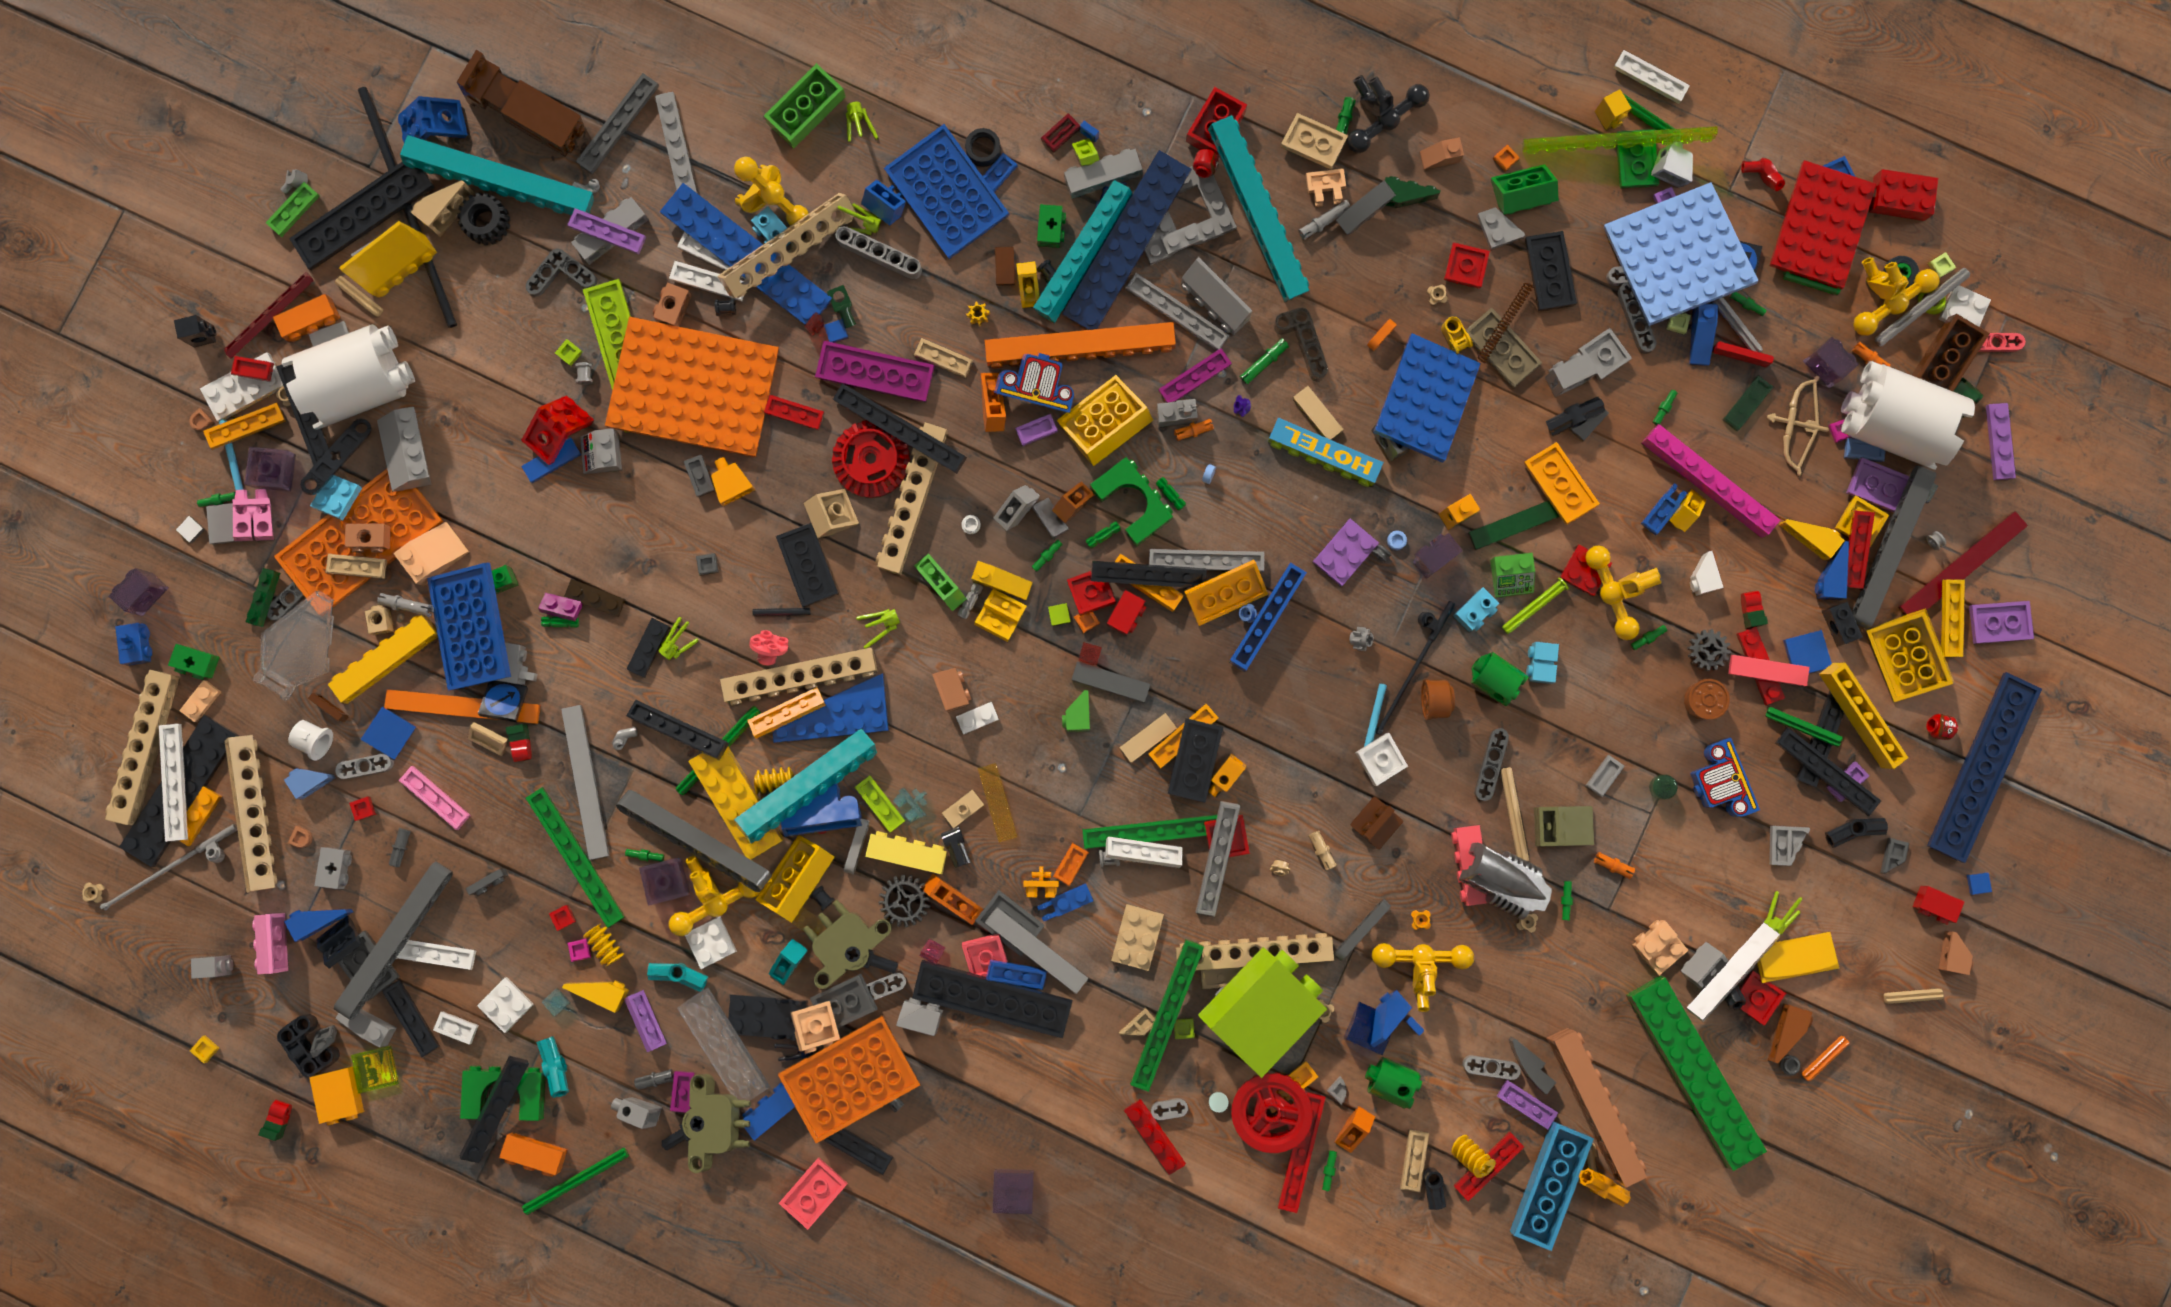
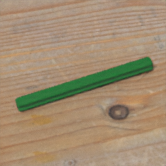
M752 706L722 740L727 741L730 747L749 727L747 720L761 714L760 710ZM694 770L676 787V791L680 795H685L699 780Z
M625 1148L618 1150L522 1206L525 1215L534 1212L621 1162L629 1156Z

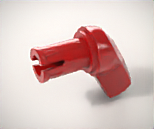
M1762 157L1759 161H1742V173H1758L1764 184L1774 191H1779L1784 187L1785 180L1778 173L1771 160Z

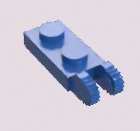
M1675 483L1663 494L1641 522V525L1655 536L1676 512L1680 503L1687 495V492L1683 491L1676 500L1672 499L1670 496L1678 487Z
M1085 883L1051 898L1050 901L1037 906L1039 911L1053 904L1055 912L1044 915L1042 917L1044 922L1057 915L1059 917L1093 902V898Z

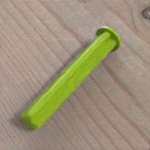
M1558 578L1557 583L1502 626L1504 632L1507 634L1511 633L1563 590H1569L1567 584L1561 578Z

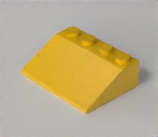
M398 221L339 268L368 293L380 298L388 294L392 287L401 284L409 274L415 273L423 263L429 262L437 251L426 235Z
M1115 375L1074 406L1070 413H1065L1056 421L1086 459L1095 466L1151 423L1153 418L1143 402Z
M1926 608L1866 630L1894 702L1953 684L1954 679Z

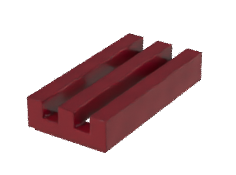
M1068 113L1041 137V140L1054 153L1080 130V125ZM1068 120L1071 121V122H1070L1068 125H1066L1060 132H1058L1050 141L1048 140V138H1049L1052 134H1054V133H1055L1062 125H1064ZM1073 125L1075 126V127H1074L1073 129H1071L1063 138H1061L1055 145H1053V143L1056 142V141H1057L1064 133H1066Z

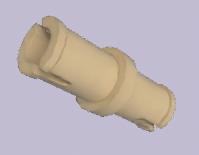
M1318 830L1308 835L1316 849L1315 853L1319 855L1325 870L1335 867L1337 864L1329 851L1330 847L1326 845L1320 831Z

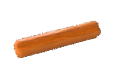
M1840 1036L1801 1073L1802 1077L1809 1082L1813 1080L1850 1042L1844 1036Z

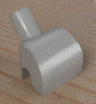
M297 169L292 170V173L287 170L285 184L280 188L281 191L287 194L292 187L298 188L303 182L307 184V174Z

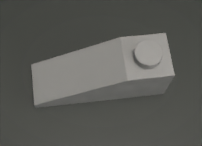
M363 1009L352 1020L347 1019L340 1013L335 1018L361 1038L378 1047L388 1045L397 1027Z

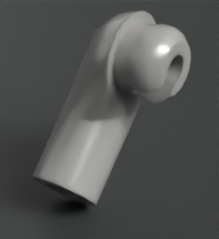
M591 179L589 184L585 186L574 182L572 185L591 191L593 194L598 192L600 188L599 182L596 179Z
M636 727L619 730L612 742L614 749L621 750L628 738L638 736Z

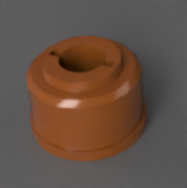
M1423 680L1421 686V706L1425 720L1449 718L1454 711V689L1447 680Z
M1704 679L1694 683L1687 689L1684 696V704L1691 716L1702 720H1712L1721 717L1727 711L1730 704V696L1728 690L1721 682L1714 679Z

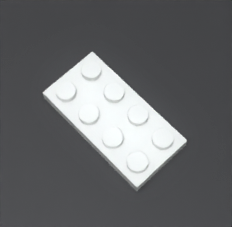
M267 352L255 358L256 360L274 363L271 355ZM274 363L270 382L233 376L229 372L200 388L213 415L219 422L274 394L284 386Z

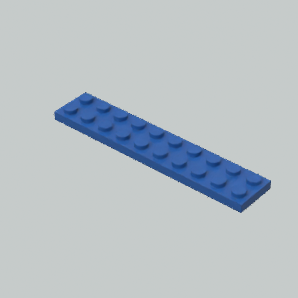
M684 183L681 184L660 210L664 217L729 267L763 245ZM775 253L771 255L772 262L776 259ZM758 263L755 267L756 272H758L761 269L760 263ZM790 265L781 266L777 269V273L770 277H765L762 279V283L756 286L757 289L809 329L832 299V297L828 296L827 293Z

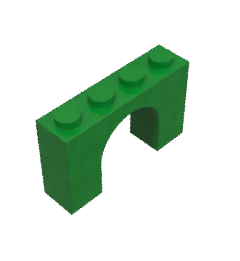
M1125 457L1092 482L1090 489L1101 503L1113 493L1125 487L1135 488L1144 495L1147 502L1145 513L1125 529L1126 535L1137 547L1173 519V511L1168 504L1164 505L1160 501L1162 497L1156 489L1152 490L1148 484L1150 482L1144 474L1140 475L1138 473L1136 463L1132 459L1129 461Z
M475 1065L469 1066V1069L463 1071L460 1119H478L486 1103L488 1089L498 1079L502 1071L501 1066H489V1069H482V1066ZM528 1067L517 1087L520 1095L519 1120L539 1121L544 1118L546 1077L543 1071H540V1067Z

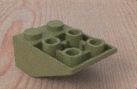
M1592 806L1534 807L1535 846L1594 845Z

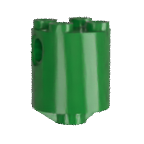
M1494 652L1479 657L1471 668L1473 677L1471 684L1505 706L1512 699H1516L1520 693L1519 686L1523 685L1529 677Z
M1383 1056L1379 1059L1376 1066L1370 1064L1365 1075V1079L1369 1080L1367 1088L1369 1094L1403 1109H1411L1414 1103V1098L1412 1097L1415 1091L1418 1092L1422 1085L1419 1072Z

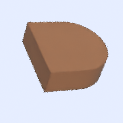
M201 408L196 410L189 419L190 426L197 431L207 430L215 423Z
M295 826L288 844L297 848H306L312 842V834L303 827Z

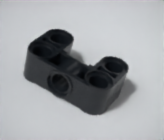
M311 1014L295 1018L277 1034V1040L286 1051L289 1059L305 1077H312L322 1073L340 1057V1051L335 1046H328L314 1058L310 1053L312 1044L306 1036L316 1029L318 1020ZM304 1019L308 1021L307 1028H304L303 1026ZM288 1031L292 1033L291 1040L287 1038ZM326 1051H329L331 1054L329 1060L325 1057ZM310 1063H313L315 1066L313 1072L309 1069Z

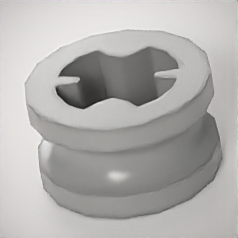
M1938 531L1933 532L1932 535L1926 538L1928 544L1934 550H1939L1940 546L1946 545L1945 538Z

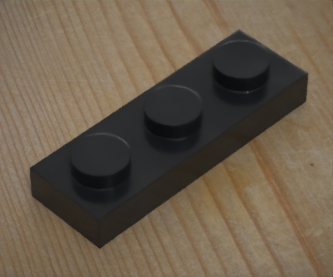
M651 618L627 670L644 678L646 677L670 628L669 625Z

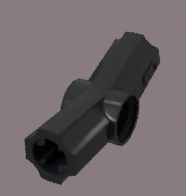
M1595 397L1582 404H1573L1567 407L1563 413L1547 420V427L1553 437L1571 427H1578L1588 419L1604 413V403L1602 399Z
M1885 818L1850 819L1844 824L1825 832V838L1832 848H1835L1858 836L1887 835L1888 823ZM1854 823L1859 827L1857 832L1853 830Z

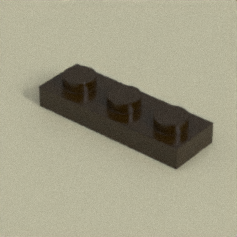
M573 579L570 580L564 595L566 598L581 601L584 605L617 617L620 616L626 600Z

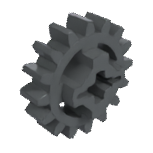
M1713 629L1708 630V632L1702 630L1700 634H1694L1695 639L1689 640L1692 646L1687 647V649L1691 650L1692 653L1688 657L1694 658L1691 663H1698V669L1704 667L1705 671H1709L1710 668L1717 670L1718 666H1724L1723 661H1729L1726 654L1731 653L1730 650H1727L1730 643L1724 642L1727 637H1720V631L1714 634ZM1703 638H1705L1704 643L1702 645H1698L1699 642ZM1707 647H1708L1710 650L1715 651V652L1710 653L1709 651H1707V650L1704 649V648H1707ZM1720 655L1719 658L1715 662H1713L1715 656Z

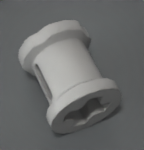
M576 363L577 379L575 383L580 385L592 384V363Z
M1099 850L1100 868H1103L1105 865L1120 866L1119 859L1105 858L1106 852Z

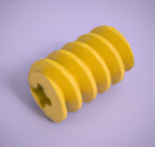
M780 767L779 773L776 772L775 768H772L771 774L765 769L764 775H761L760 770H757L754 776L755 793L758 794L759 790H761L765 794L767 788L772 793L775 788H779L795 776L794 772H792L790 767L787 768V772H784L783 768Z
M601 924L586 932L583 938H590L587 942L588 945L595 944L591 949L592 952L599 951L596 954V958L603 957L600 964H607V967L619 960L624 953L617 954L620 946H612L616 940L609 941L608 939L612 934H604L607 926L600 928Z
M1467 1135L1460 1136L1452 1146V1155L1459 1162L1463 1163L1477 1178L1485 1177L1495 1167V1160L1490 1159V1155L1485 1154V1151L1480 1149L1479 1145L1474 1144V1141L1469 1139Z

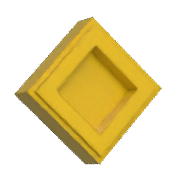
M204 1035L192 1047L190 1052L205 1064L218 1051L219 1047Z

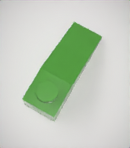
M930 554L914 565L952 611L967 600Z

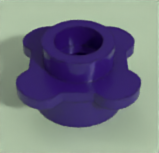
M1238 395L1234 402V413H1239L1241 417H1244L1249 413L1251 403L1249 399Z

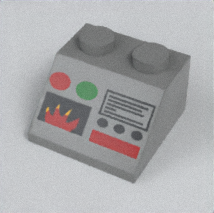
M615 429L595 430L580 436L583 474L622 470L619 433Z

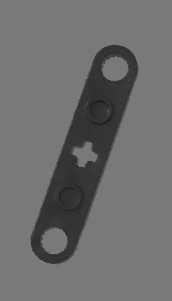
M360 418L353 421L349 428L343 432L309 470L306 476L303 477L300 485L305 494L315 495L319 493L368 438L372 431L368 420ZM359 424H364L367 426V430L359 433L356 431V427ZM333 453H334V454L340 453V458H341V459H340V460H338V459L332 460V459H333L332 454H333ZM308 481H315L317 486L309 490L305 487V484Z

